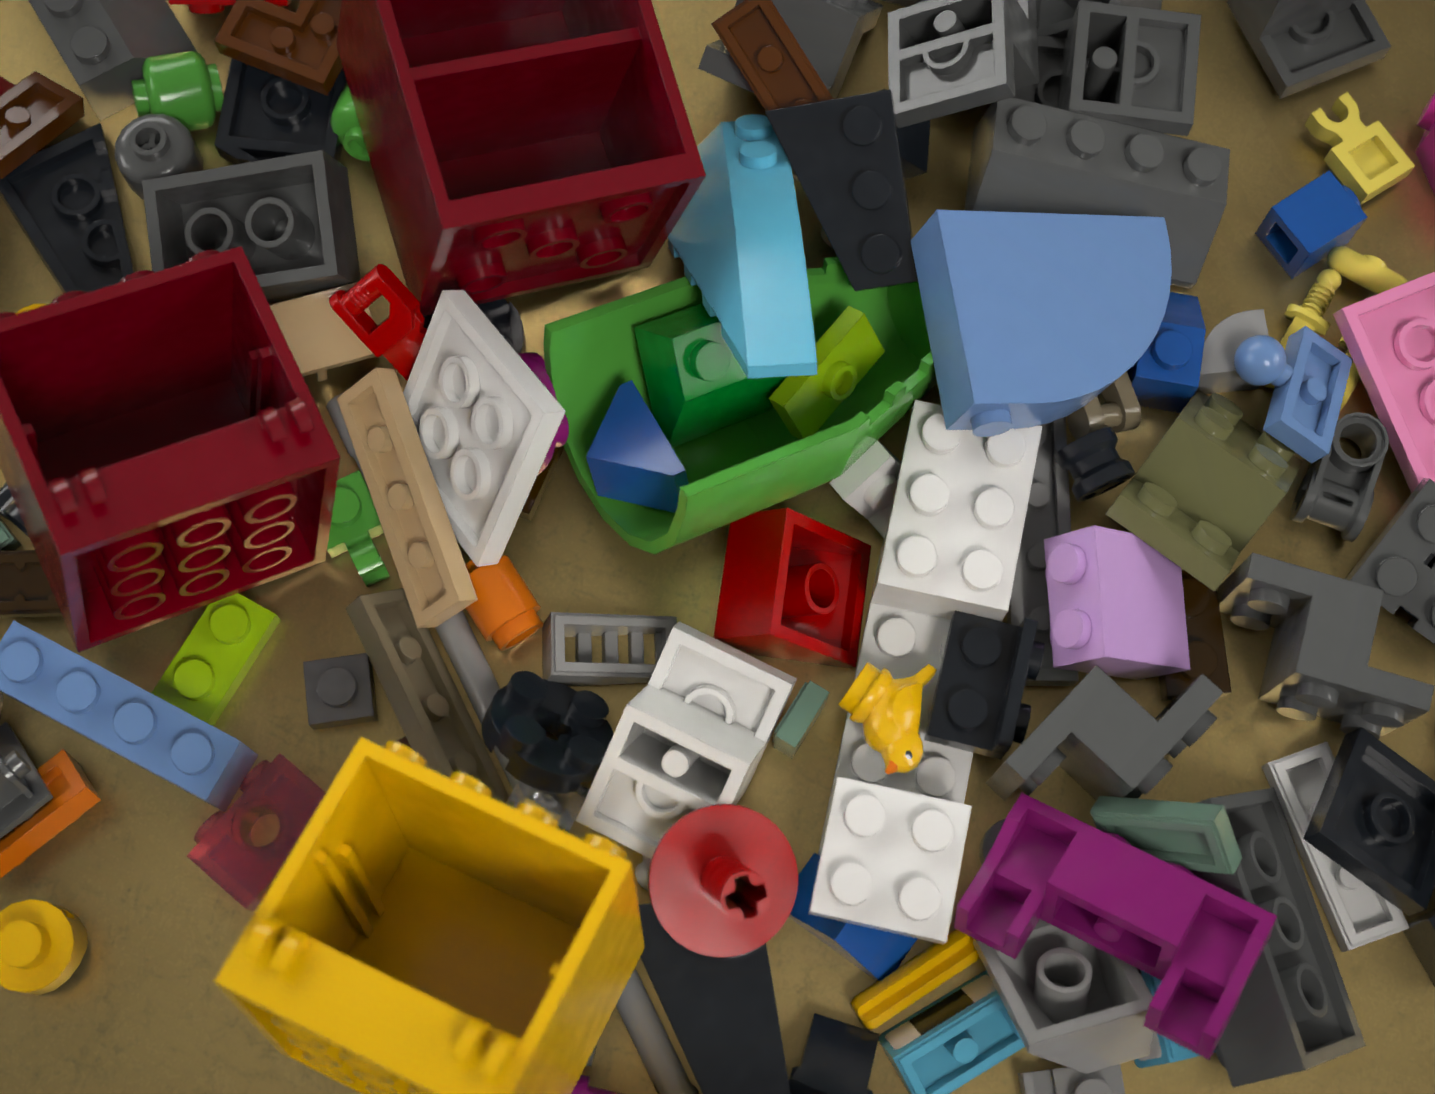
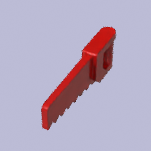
M378 264L348 291H336L329 298V303L335 313L376 357L383 355L408 381L427 329L423 327L425 318L420 312V302L386 265ZM383 295L390 303L389 316L377 325L364 310Z

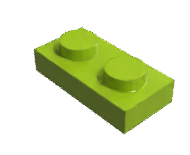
M239 593L209 604L151 693L214 726L281 619L277 614Z

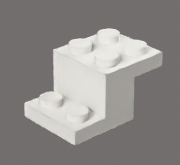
M679 621L671 630L648 685L627 703L576 821L652 859L656 846L662 836L684 815L709 805H737L748 788L797 678Z

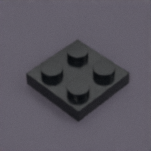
M1362 727L1346 734L1343 738L1303 839L1408 916L1425 911L1435 887V781Z

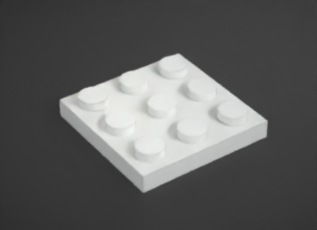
M442 290L403 394L456 540L477 567L498 564L566 411L464 290Z

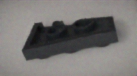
M891 89L765 111L854 291L860 292L918 282L910 242L913 234Z
M101 122L34 154L3 179L0 178L1 198L63 294L71 291L91 292L117 284L127 275L134 273Z

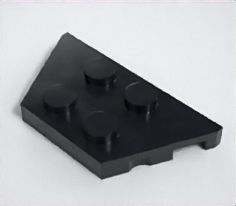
M231 58L215 140V147L220 157L236 165L324 150L340 162L342 145L338 135L332 130L330 120L333 109L347 82L344 69L342 68L328 96Z

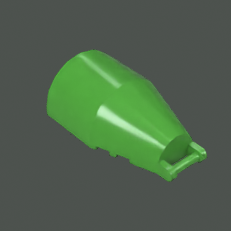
M838 257L824 258L823 267L806 269L815 344L841 313L850 306L865 313L885 352L858 382L850 396L841 402L813 435L803 439H798L791 435L773 407L772 410L673 447L686 470L689 483L680 487L678 507L675 513L598 496L586 455L621 384L632 380L653 415L634 327L703 303L702 292L698 285L691 286L685 276L546 324L544 328L545 368L554 387L557 401L566 411L565 415L569 423V435L563 446L579 483L602 519L630 546L655 555L840 477L913 407L915 400H920L937 384L918 282L856 292Z

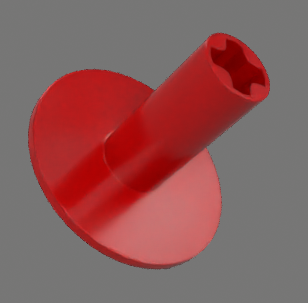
M733 804L705 806L677 820L657 844L648 872L650 902L662 927L674 940L685 948L711 957L742 955L768 942L777 934L788 919L798 890L796 858L783 832L764 815L750 808Z

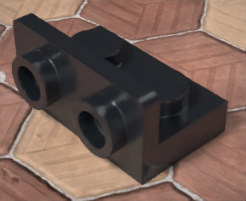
M955 610L950 622L924 740L1000 760L1011 748L1013 742L1023 743L1031 715V705L1021 703L1026 679L1036 680L1045 647L1044 642L1034 640L1038 625L1037 620L1024 618L1020 626Z

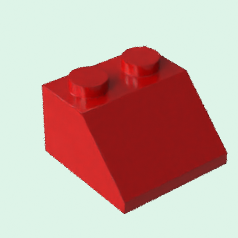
M790 508L760 511L730 523L713 638L757 656L842 668H856L871 545Z

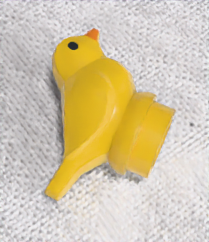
M867 662L838 704V706L851 714L850 720L863 723L865 741L873 750L881 753L885 763V773L888 775L895 772L907 773L912 771L919 765L923 757V742L919 734L922 689L937 671L931 664L926 665L913 676L893 679L891 673L886 668H883L881 671Z

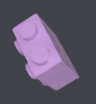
M1093 525L1044 539L1045 578L1048 589L1053 668L1089 673L1097 665L1108 676L1135 680L1191 670L1181 567L1133 533Z

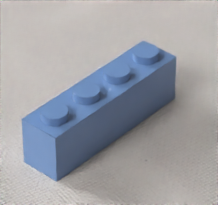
M14 620L0 641V692L223 812L228 808L258 757V754L242 741Z

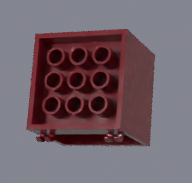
M242 246L223 252L218 250L203 251L192 256L186 263L157 272L151 270L137 271L127 275L117 284L91 292H67L53 299L48 305L18 314L15 312L0 313V468L77 652L87 650L326 561L341 457Z

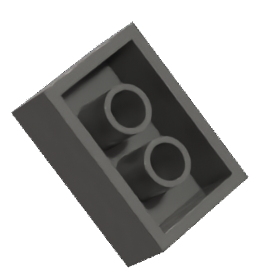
M324 150L142 181L151 265L154 272L186 263L192 256L203 251L218 250L223 252L242 246L268 303L291 300L361 280L347 167Z

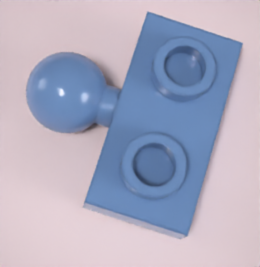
M1304 326L1288 337L1285 350L1279 341L1267 335H1255L1244 340L1237 348L1234 356V366L1240 378L1256 386L1268 385L1270 383L1275 386L1263 430L1310 463L1329 454L1353 359L1307 326Z

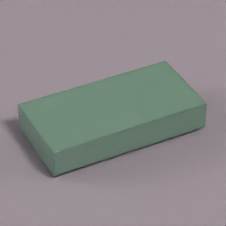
M1099 796L1090 810L1098 830L1117 834L1126 839L1132 846L1165 862L1182 865L1191 871L1234 875L1242 860L1224 805Z

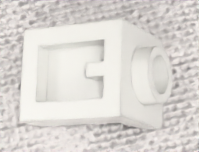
M877 440L840 477L833 479L829 484L846 503L868 519L880 535L885 538L901 461Z

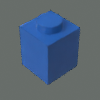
M1329 170L1272 206L1255 234L1290 278L1293 279L1326 258L1331 249L1349 243L1367 219V215L1361 209L1360 202L1355 193L1347 186L1341 185Z

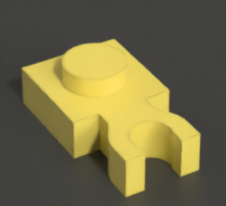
M1348 92L1339 96L1331 107V110L1339 117L1341 122L1331 121L1327 118L1324 111L1319 108L1310 114L1304 124L1316 139L1331 145L1332 148L1324 158V161L1341 183L1355 193L1360 205L1406 178L1415 167L1414 163L1379 120L1365 127L1359 117L1358 105Z

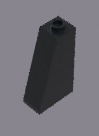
M651 903L638 905L645 945L640 958L702 1094H791L766 943L753 951L738 956H705L685 948L674 940L658 921Z

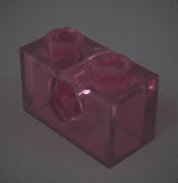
M281 753L271 763L268 760H264L248 773L240 786L243 794L226 813L222 810L217 811L201 825L194 836V841L197 845L187 855L192 862L245 909L254 913L326 795L324 790ZM276 814L280 823L278 835L268 845L255 847L251 839L253 825L262 816Z

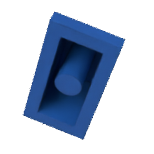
M1170 292L1166 312L1156 336L1146 352L1127 370L1140 406L1181 413L1199 388L1206 327L1198 297Z

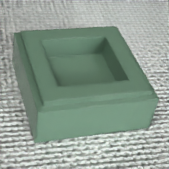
M812 681L805 682L774 731L773 748L793 759L824 709L830 692Z

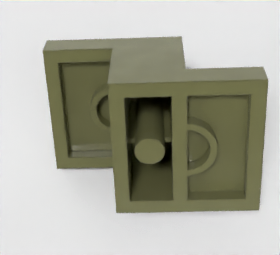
M1199 390L1173 422L1135 476L1119 494L1106 512V515L1215 592L1230 573L1241 551L1287 494L1303 461L1295 457V452L1265 431L1259 432L1241 419L1244 415L1242 410L1232 401L1217 393H1212L1209 397Z

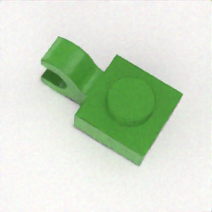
M358 470L337 480L327 552L333 558L348 551L360 577H362L368 588L390 577L372 540L384 532L368 486Z

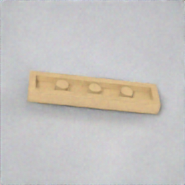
M375 367L340 395L337 401L417 628L438 627L477 601L478 598L395 369Z

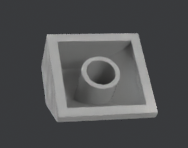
M1039 919L1016 959L973 938V945L1028 1053L1085 1074L1149 1055L1154 1031L1144 1027L1143 1024L1153 996L1136 967Z

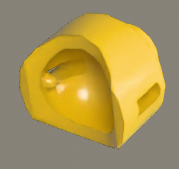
M32 899L12 903L0 912V985L10 991L42 995L56 990L65 983L81 964L88 946L87 930L79 917L62 906Z

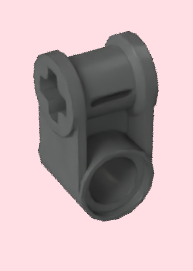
M1355 412L1347 414L1337 421L1329 454L1309 464L1307 473L1293 501L1290 513L1291 520L1302 523L1305 519L1340 531L1342 539L1354 542L1363 529L1374 500V488L1388 450L1389 437L1386 428L1379 419L1367 413ZM1340 437L1349 438L1359 446L1362 454L1361 459H1355L1345 454L1341 449Z

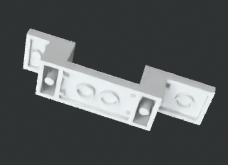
M919 400L914 401L889 524L880 550L854 680L867 662L881 671L883 668H886L891 673L893 679L913 676L928 664H931L937 670L933 678L922 689L919 734L923 742V757L919 765L910 772L886 774L885 763L881 753L873 750L865 741L863 723L850 720L851 714L847 712L818 851L820 859L808 914L944 944L947 942L972 806L964 804L973 752L924 740L950 622L955 610L1000 622L1008 612L1042 426L1012 428L996 436L978 437L973 435L972 430H946L942 405Z

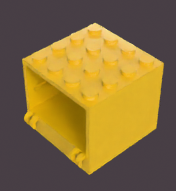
M360 737L214 980V983L282 1055L359 1094H571L645 949L632 863L625 860L627 854L618 845L601 836L586 834L584 840H581L558 829L559 823L552 815L532 804L520 802L515 809L491 798L492 791L485 784L470 775L454 771L448 778L425 767V759L403 744L387 741L383 748Z

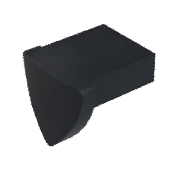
M814 1013L800 1066H795L791 1070L789 1078L790 1093L873 1094L867 1088L879 1033Z

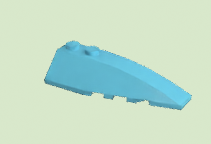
M749 114L739 117L736 121L721 122L697 146L706 177L669 234L668 248L674 258L680 257L684 262V275L691 286L698 285L700 288L703 306L710 317L717 316L719 319L721 335L748 379L817 375V356L811 302L791 163L767 116Z

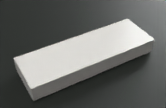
M1324 742L1268 762L1262 766L1270 788L1274 787L1292 839L1340 950L1345 952L1409 929L1410 927L1399 908L1303 839L1335 761L1328 742Z

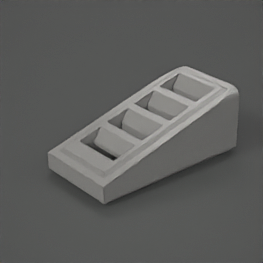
M550 612L542 627L543 679L555 681L566 686L649 683L671 630L677 624V617ZM643 634H654L655 664H644ZM618 635H628L629 664L619 663ZM591 636H602V663H592ZM565 637H575V662H565Z

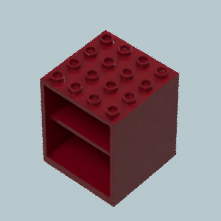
M342 0L336 41L337 49L408 290L420 302V312L423 316L434 313L442 290H464L477 305L647 268L651 265L706 177L651 0Z

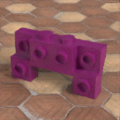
M1021 793L1008 813L984 863L957 904L954 928L1016 959L1039 919L1162 980L1148 1006L1143 1026L1210 1060L1238 1005L1242 991L1270 938L1277 915L1196 877L1182 865L1165 862L1132 846L1126 839L1117 834L1102 832Z

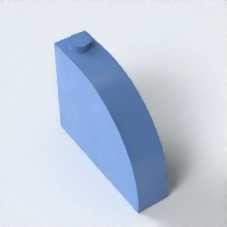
M937 209L910 241L946 430H972L975 436L990 437L1005 433L1012 428H1029L1047 424L1072 414L1087 405L1139 360L1156 336L1166 312L1170 295L1172 266L1165 217Z

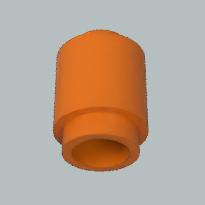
M501 556L499 563L494 565L477 567L472 560L465 564L478 598L477 601L465 609L486 642L494 641L499 651L502 652L523 642L544 625L537 614L541 608L509 556Z

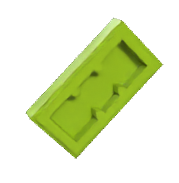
M848 306L816 342L817 375L787 376L768 398L791 435L798 439L815 434L841 402L850 396L858 382L885 352L865 313Z

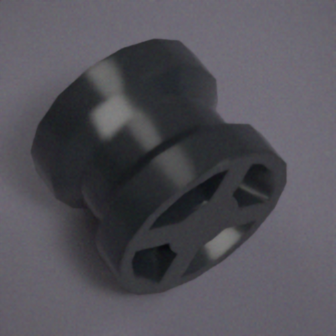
M1105 427L1091 432L1066 445L1054 455L1059 466L1070 471L1074 479L1071 490L1078 502L1099 496L1121 485L1136 474L1130 462L1120 458L1116 450L1118 438L1112 427Z

